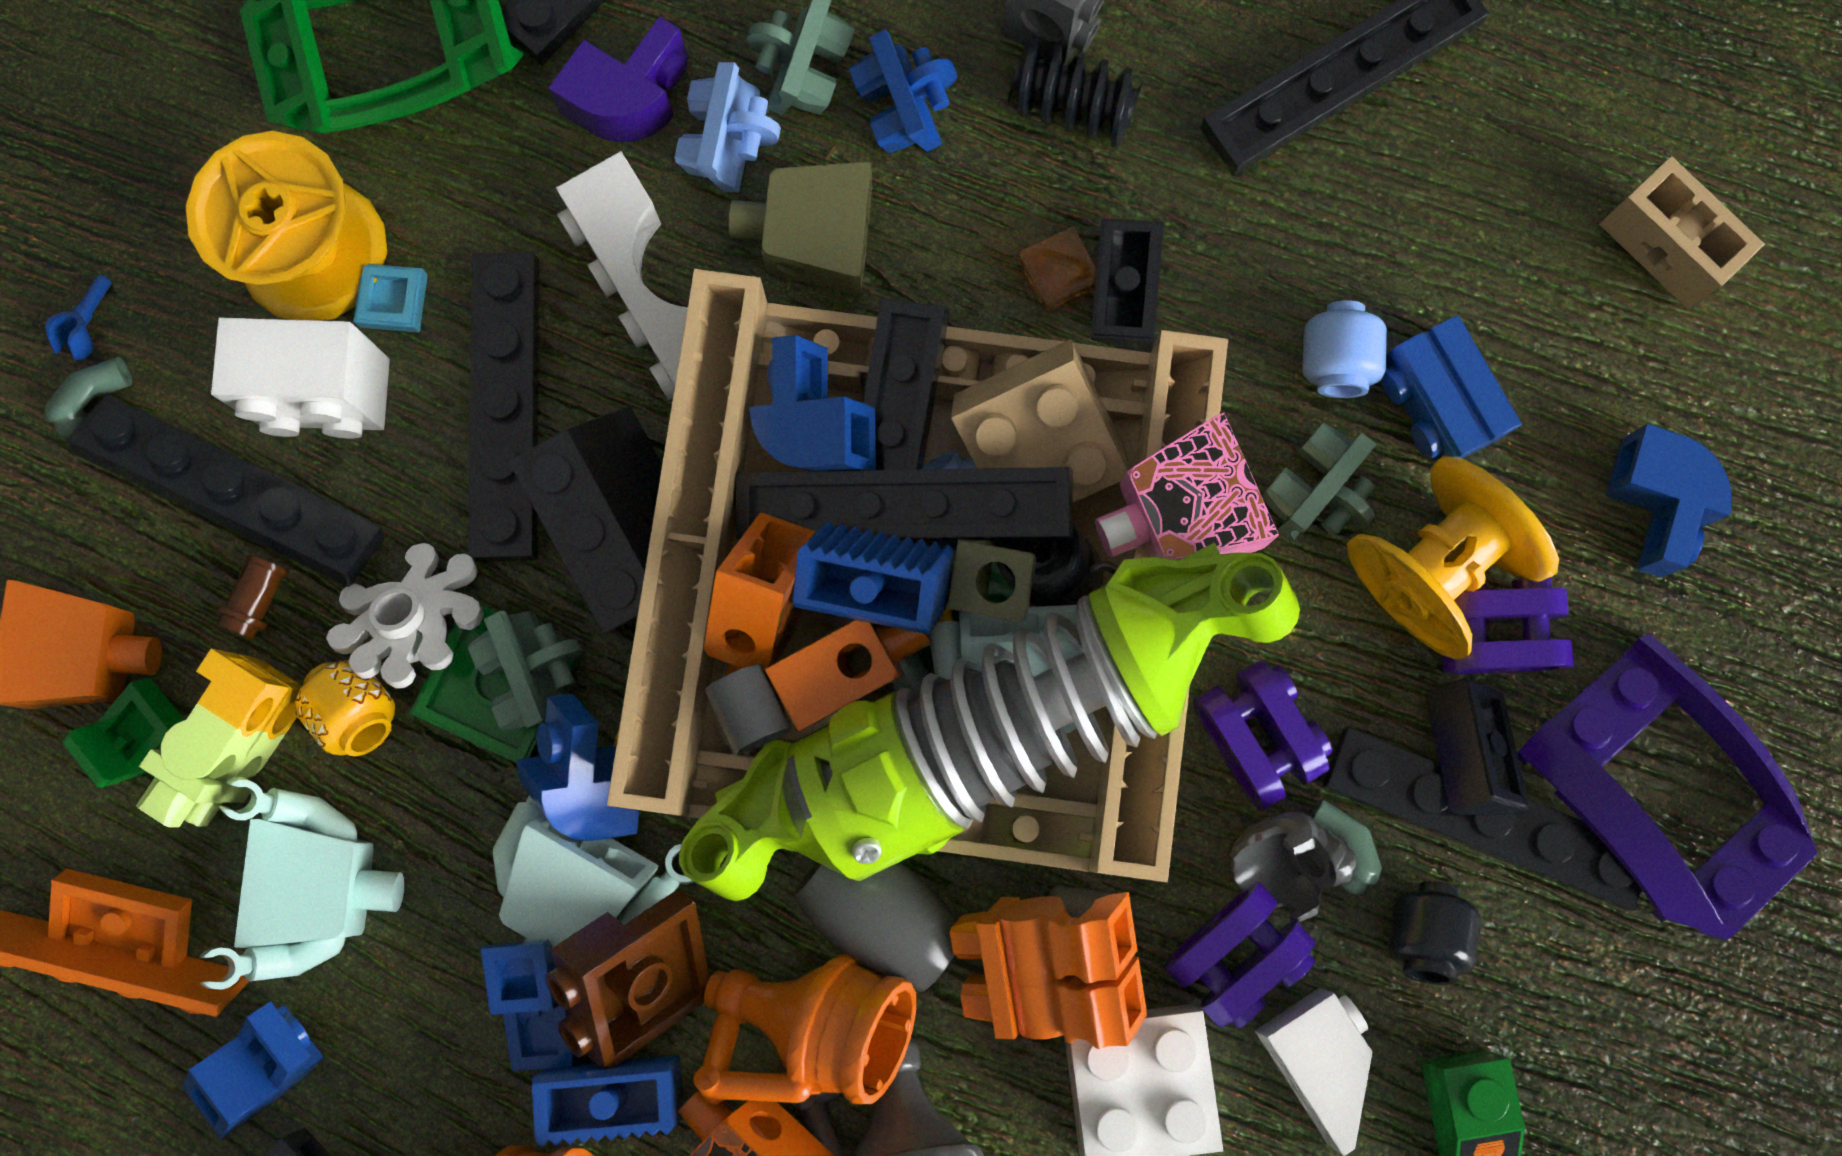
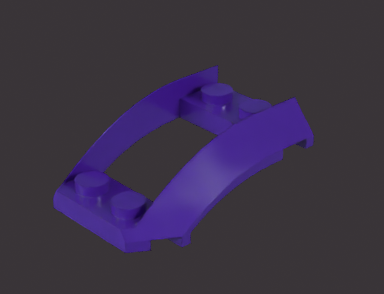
M1650 633L1640 637L1632 648L1552 720L1548 719L1517 752L1519 761L1524 765L1529 762L1557 789L1554 794L1616 856L1655 908L1652 914L1661 922L1669 920L1700 929L1697 933L1726 941L1748 923L1818 855L1797 794L1762 742L1734 709L1710 685ZM1674 701L1730 757L1764 804L1754 816L1694 873L1691 872L1668 838L1642 807L1602 768Z

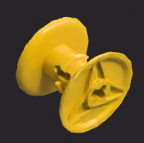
M278 131L241 136L215 151L194 177L186 203L188 236L201 259L227 279L243 282L254 301L277 318L312 321L336 319L356 306L359 279L362 276L363 265H384L388 253L385 226L373 204L355 189L343 183L328 154L304 137Z
M1442 456L1431 467V488L1446 518L1438 526L1432 524L1424 526L1417 533L1423 539L1408 553L1381 537L1367 534H1358L1347 542L1348 558L1359 579L1374 599L1398 624L1421 643L1439 654L1460 660L1471 653L1472 633L1463 612L1454 600L1464 590L1472 592L1478 590L1485 583L1484 572L1493 564L1516 577L1539 582L1558 573L1559 557L1551 537L1540 521L1509 487L1485 469L1463 458Z

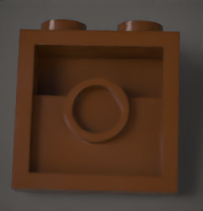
M677 889L624 925L609 912H606L551 948L555 968L545 974V982L556 1002L567 1010L568 1016L558 1022L561 1038L575 1056L582 1057L586 1054L602 1069L615 1068L705 1003L704 993L710 976L696 903L680 889Z

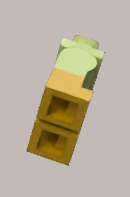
M211 648L196 671L211 681L188 718L173 725L167 731L161 743V750L150 749L139 766L155 778L136 807L167 827H180L184 820L202 827L209 825L219 810V806L223 803H244L250 794V790L247 787L232 786L226 782L234 777L249 779L264 767L297 718L295 699L302 684L263 659Z

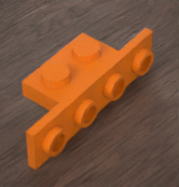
M66 868L51 880L49 922L0 910V966L18 967L53 976L62 982H78L114 991L126 998H142L178 1007L190 1014H206L217 1017L248 983L245 976H240L238 981L231 987L222 990L208 989L200 984V982H217L222 980L227 975L229 966L187 956L192 899Z

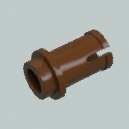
M247 554L246 562L225 606L217 605L215 611L221 613L216 623L217 626L253 640L258 629L266 630L267 624L263 623L262 620L287 570Z

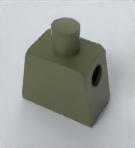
M853 162L776 168L770 171L766 203L742 200L731 201L729 236L732 238L762 240V258L765 270L772 275L849 295L862 296L873 188L871 163Z

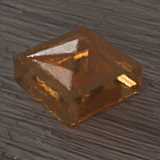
M1074 226L1018 253V261L1045 312L1094 289L1096 286L1097 269Z

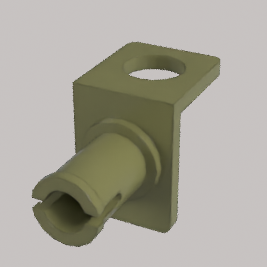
M994 539L958 540L957 550L953 549L955 552L947 609L1013 622L1024 621L1028 615L1036 556L1031 552L994 546ZM992 562L1006 564L1015 576L1014 592L1004 602H993L986 598Z

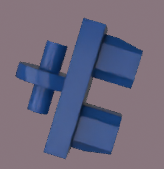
M886 29L869 37L874 52L851 66L849 71L860 96L868 103L889 92L894 100L895 106L870 118V126L878 145L888 153L907 148L915 143L926 152L943 145L925 98H929L934 111L942 110L950 104L945 89L949 88L958 77L953 62L948 59L933 60L929 49L922 47L912 53V58L916 65V68L913 69L906 49L902 45H894Z

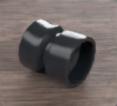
M1074 524L1073 538L998 539L996 542L998 547L1031 552L1036 556L1030 603L1035 607L1077 605L1081 597H1089V594L1100 588L1102 584L1103 570L1097 571L1093 575L1090 574V567L1101 562L1099 555ZM997 562L1001 574L1015 587V576L1012 570L1006 564Z

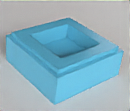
M377 264L363 265L362 276L359 279L353 322L359 328L420 333L428 274L423 268Z

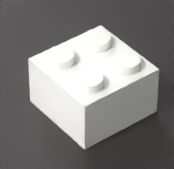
M218 318L211 395L233 408L235 416L251 420L259 425V431L265 434L293 437L299 435L300 428H322V433L331 437L360 438L362 437V430H384L390 358L351 322Z
M1192 1004L1147 1009L1146 1018L1128 1046H1108L1096 1049L1087 1040L1076 1039L1073 1043H1066L1064 1036L1080 1156H1190L1223 1151L1204 1013L1201 1009Z

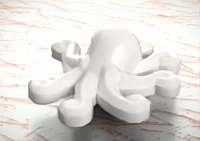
M420 543L412 546L406 552L405 559L411 568L402 582H387L366 589L356 583L351 584L349 587L346 586L340 593L339 602L346 613L360 616L350 625L342 623L335 625L329 630L326 638L329 645L337 653L344 655L352 653L349 665L352 671L360 678H372L380 671L384 681L396 689L405 688L413 683L416 674L411 663L420 661L424 667L430 670L446 668L452 662L454 653L445 643L447 627L444 616L452 614L458 627L466 630H472L480 625L484 617L483 609L477 600L468 595L454 592V590L473 582L478 574L476 563L469 555L457 554L453 556L448 562L447 571L431 576L438 565L439 557L434 547L429 544ZM371 636V637L373 638V639L370 640L369 642L363 644V642H364L368 637ZM389 656L381 667V660Z

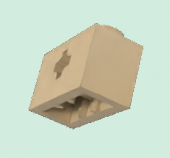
M1673 156L1668 158L1599 223L1609 235L1688 310L1723 286L1765 245Z

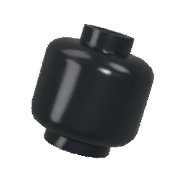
M1425 881L1419 884L1418 891H1410L1397 897L1392 911L1388 953L1396 963L1403 966L1402 973L1404 976L1428 984L1451 985L1456 983L1457 976L1469 973L1474 968L1477 961L1481 915L1472 903L1459 897L1460 890L1456 886L1444 882Z

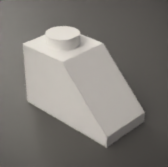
M1318 988L1256 1029L1255 1032L1327 1145L1342 1156H1345L1353 1151L1356 1146L1372 1058V1050L1361 1035L1368 1030V1025L1360 1011L1346 995L1338 999L1335 993Z

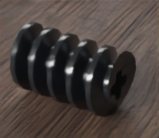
M1032 35L1026 43L1018 62L1007 103L1017 95V111L1023 117L1028 116L1037 103H1040L1041 122L1047 125L1062 110L1064 111V129L1068 132H1073L1085 118L1087 119V136L1091 140L1097 139L1105 127L1109 126L1111 146L1118 148L1126 135L1143 82L1137 89L1132 87V68L1125 66L1114 81L1109 80V61L1104 58L1101 59L1091 73L1086 72L1085 52L1080 50L1068 65L1062 64V44L1057 42L1045 57L1039 56V36Z

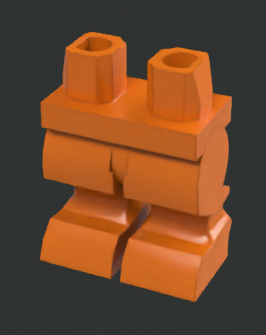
M1129 892L1110 894L1095 899L1093 905L1080 917H1071L1060 897H1034L1020 900V897H1000L988 912L962 915L951 926L950 938L953 954L958 959H982L985 973L970 974L962 983L960 996L964 1017L993 1022L995 1039L1014 1040L1018 1034L1030 1039H1050L1064 1035L1066 1043H1073L1076 1039L1087 1040L1096 1049L1108 1046H1128L1147 1016L1139 957L1132 958L1137 952V943Z

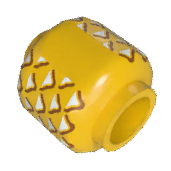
M349 660L320 664L306 675L295 699V713L326 753L356 757L373 751L388 737L391 732V722L395 715V702L375 676L367 679L360 678L352 671Z

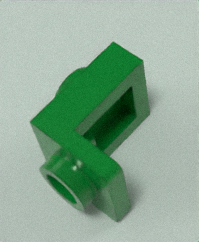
M151 677L130 682L97 723L70 730L62 739V743L92 782L99 788H105L148 773L139 767L150 749L161 750V743L167 731L173 725L184 721V719Z

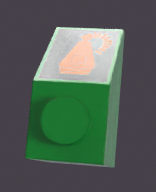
M1481 1049L1420 1060L1440 1156H1521L1525 1126L1510 1058Z

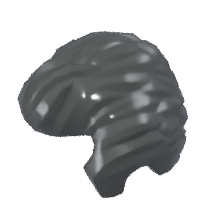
M1289 812L1263 818L1260 822L1248 826L1247 830L1236 840L1231 848L1232 852L1229 854L1231 859L1229 867L1231 870L1230 877L1233 879L1236 887L1243 891L1250 884L1259 881L1278 901L1275 908L1282 906L1291 908L1293 911L1289 918L1291 921L1296 920L1297 922L1317 915L1322 889L1339 886L1352 880L1353 869L1356 866V855L1349 849L1347 843L1334 836L1328 829L1315 822V819L1303 812Z

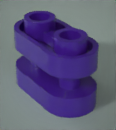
M1523 578L1512 581V589L1489 590L1488 580H1485V583L1474 592L1464 590L1454 600L1463 612L1471 630L1472 649L1469 656L1460 660L1441 655L1443 674L1539 672L1574 667L1572 641L1567 639H1551L1549 620L1569 616L1567 590L1564 588H1553L1552 578L1539 582ZM1522 622L1524 640L1487 642L1485 624Z
M1258 660L1236 674L1241 694L1230 699L1220 687L1215 686L1193 699V706L1200 722L1237 783L1252 804L1260 811H1263L1285 798V790L1279 777L1291 771L1301 783L1308 784L1329 771L1327 756L1332 754L1333 750L1327 736L1319 725L1313 720L1306 723L1293 702L1298 697V693L1285 670L1279 665L1270 668L1264 661ZM1253 716H1256L1275 747V750L1266 755L1245 722Z
M1259 881L1246 887L1189 936L1163 965V969L1181 988L1189 986L1198 978L1205 983L1210 991L1202 1000L1200 1008L1219 1028L1225 1027L1231 1022L1238 1029L1245 1026L1265 1006L1266 1000L1262 996L1279 982L1286 988L1292 986L1315 963V959L1309 953L1315 946L1316 941L1296 920L1277 930L1267 919L1278 901ZM1248 937L1256 945L1257 949L1229 972L1219 960Z

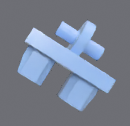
M718 62L715 78L691 81L687 97L689 112L698 121H705L703 134H683L682 137H679L674 158L676 163L688 174L709 178L723 192L739 193L746 160H756L759 146H772L776 144L781 127L775 120L765 116L768 101L765 98L759 97L760 90L756 86L746 82L739 76V67L735 62Z

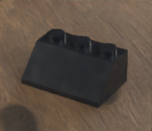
M629 406L566 429L508 460L603 634L611 633L638 617L662 469V462L632 407Z

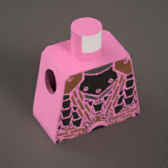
M1225 413L1214 416L1129 469L1120 482L1121 492L1127 506L1095 519L1099 538L1110 558L1145 545L1150 557L1180 560L1212 543L1216 544L1221 554L1234 552L1251 553L1265 548L1279 536Z

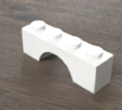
M622 151L556 187L567 209L558 213L557 216L576 247L586 241L589 244L597 260L587 266L606 298L616 292L619 294L628 311L618 317L637 349L647 343L651 347L659 363L649 369L669 401L674 395L688 307L673 305L660 299L643 284L641 271L643 254L649 240L660 227L661 222L653 202Z

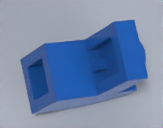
M797 335L772 338V360L768 366L767 377L773 395V404L749 407L751 424L761 446L779 462L807 471L876 470L875 407L845 396L828 398L827 347Z
M1648 423L1621 439L1605 496L1653 511L1636 570L1661 578L1688 568V565L1696 560L1703 546L1704 531L1699 527H1704L1730 516L1732 492L1723 466L1715 455L1701 443Z
M572 693L547 696L545 723H541L537 730V747L540 756L517 759V771L520 782L550 824L567 837L576 840L594 841L637 834L639 810L607 806L617 746L596 748L599 723Z
M270 1001L246 1017L235 1039L190 1068L182 1088L220 1140H222L304 1078L323 1059V1055L308 1037L301 1023L290 1013L287 1007L283 1005L276 1009Z

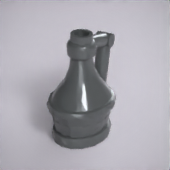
M910 1039L900 1068L884 1095L876 1101L869 1127L852 1156H984V1153L979 1146L971 1144L958 1129L944 1119L924 1093L916 1073L921 1066L919 1048L916 1042ZM821 1092L818 1095H810L804 1102L792 1103L798 1109L805 1128L835 1156H845L824 1105L842 1096L843 1093Z

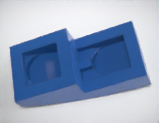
M549 940L493 944L481 948L490 1015L503 1014L511 1071L574 1067L584 1058L583 1056H575L569 1050L558 1030V1022L566 1018L568 1014L567 1010L562 1008L553 998L545 982V974L555 968L551 953L552 945Z

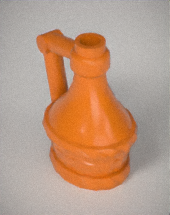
M848 954L838 955L825 963V965L811 970L798 979L783 982L760 981V978L754 973L743 969H734L729 972L717 970L708 980L704 993V1002L706 1007L716 1011L718 1016L713 1022L702 1067L696 1071L693 1082L704 1100L709 1104H719L723 1100L800 1103L808 1099L810 1095H818L821 1092L843 1093L845 1098L852 1104H873L884 1095L905 1057L916 1016V991L912 983L904 977H883L872 970L860 966ZM749 1022L765 1034L775 1046L787 1074L729 1071L739 1032V1024Z

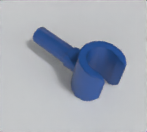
M97 275L79 304L71 312H60L47 319L45 330L55 354H58L67 343L75 360L85 359L92 353L94 344L87 329V324L112 284L107 277Z

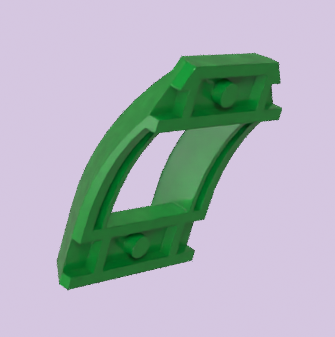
M247 0L239 11L267 122L277 126L320 134L372 125L436 106L512 70L524 55L523 52L511 46L499 0H430L446 63L387 87L331 100L308 10L338 6L358 0Z

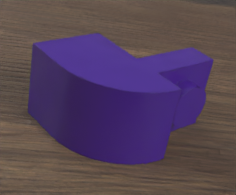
M659 16L625 65L583 40L548 88L560 114L595 136L616 142L637 141L661 130L674 117L664 89L675 87L682 78L687 66L688 56L680 29Z

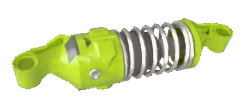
M1212 543L1180 560L1159 557L1125 559L1108 584L1092 591L1089 597L1083 596L1078 600L1075 609L1077 627L1064 616L1051 612L1044 624V640L1040 635L1021 627L1016 631L1013 639V654L999 645L990 643L984 648L982 666L960 658L953 665L951 679L948 680L932 673L923 678L920 694L902 687L898 691L895 690L873 702L854 701L842 707L829 720L828 725L798 740L775 739L765 744L753 759L743 779L715 793L717 803L696 822L682 841L679 851V865L684 875L692 881L727 900L739 901L747 899L757 892L764 882L767 865L777 849L798 852L849 879L857 881L874 875L915 854H933L941 849L951 837L961 833L964 828L968 829L973 820L982 822L986 811V804L998 800L1001 804L1012 808L1017 794L1016 790L1025 786L1026 783L1033 790L1043 793L1047 782L1044 768L1055 763L1064 775L1074 778L1078 763L1062 728L1063 726L1074 722L1091 755L1096 760L1106 763L1109 749L1092 713L1104 706L1107 707L1124 741L1136 748L1140 741L1139 731L1145 736L1155 739L1157 733L1163 736L1177 729L1189 685L1211 638L1216 634H1225L1248 638L1260 643L1280 640L1289 634L1298 622L1300 608L1297 597L1281 567L1273 558L1263 553L1234 552L1221 554L1216 544ZM1265 590L1272 591L1268 599L1261 604L1245 606L1250 597L1256 593ZM1057 627L1072 642L1079 655L1065 661ZM1026 641L1042 657L1050 669L1036 676L1032 675L1026 652ZM995 656L1001 660L996 664H994ZM727 855L726 861L724 862V864H723V865L721 866V868H720L721 862L723 861V859H724L725 856Z

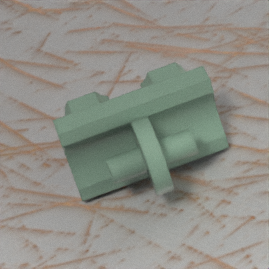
M810 0L808 8L800 10L792 33L787 31L791 16L780 10L774 11L771 23L758 22L750 26L746 41L751 48L760 53L755 65L756 69L765 74H772L776 61H782L768 100V110L783 116L788 108L793 106L800 110L821 115L828 107L836 86V79L809 67L812 55L815 53L839 64L849 48L855 31L854 27L828 12L831 0Z
M1322 423L1297 452L1323 474L1317 483L1311 488L1285 467L1261 495L1271 510L1284 520L1277 531L1291 542L1294 541L1300 532L1306 531L1326 505L1332 512L1321 525L1330 534L1337 536L1347 523L1357 528H1367L1374 520L1375 513L1366 502V499L1375 490V485L1363 476L1356 481L1351 489L1343 485L1377 444L1362 432L1351 441L1344 434Z
M498 611L484 619L488 630L471 642L468 650L475 668L482 675H496L504 670L511 690L494 698L491 706L499 729L507 731L525 727L526 729L539 727L541 723H545L547 696L567 694L565 688L575 684L568 663L583 654V649L579 639L559 642L552 623L540 625L534 611L511 615L507 614L506 611Z

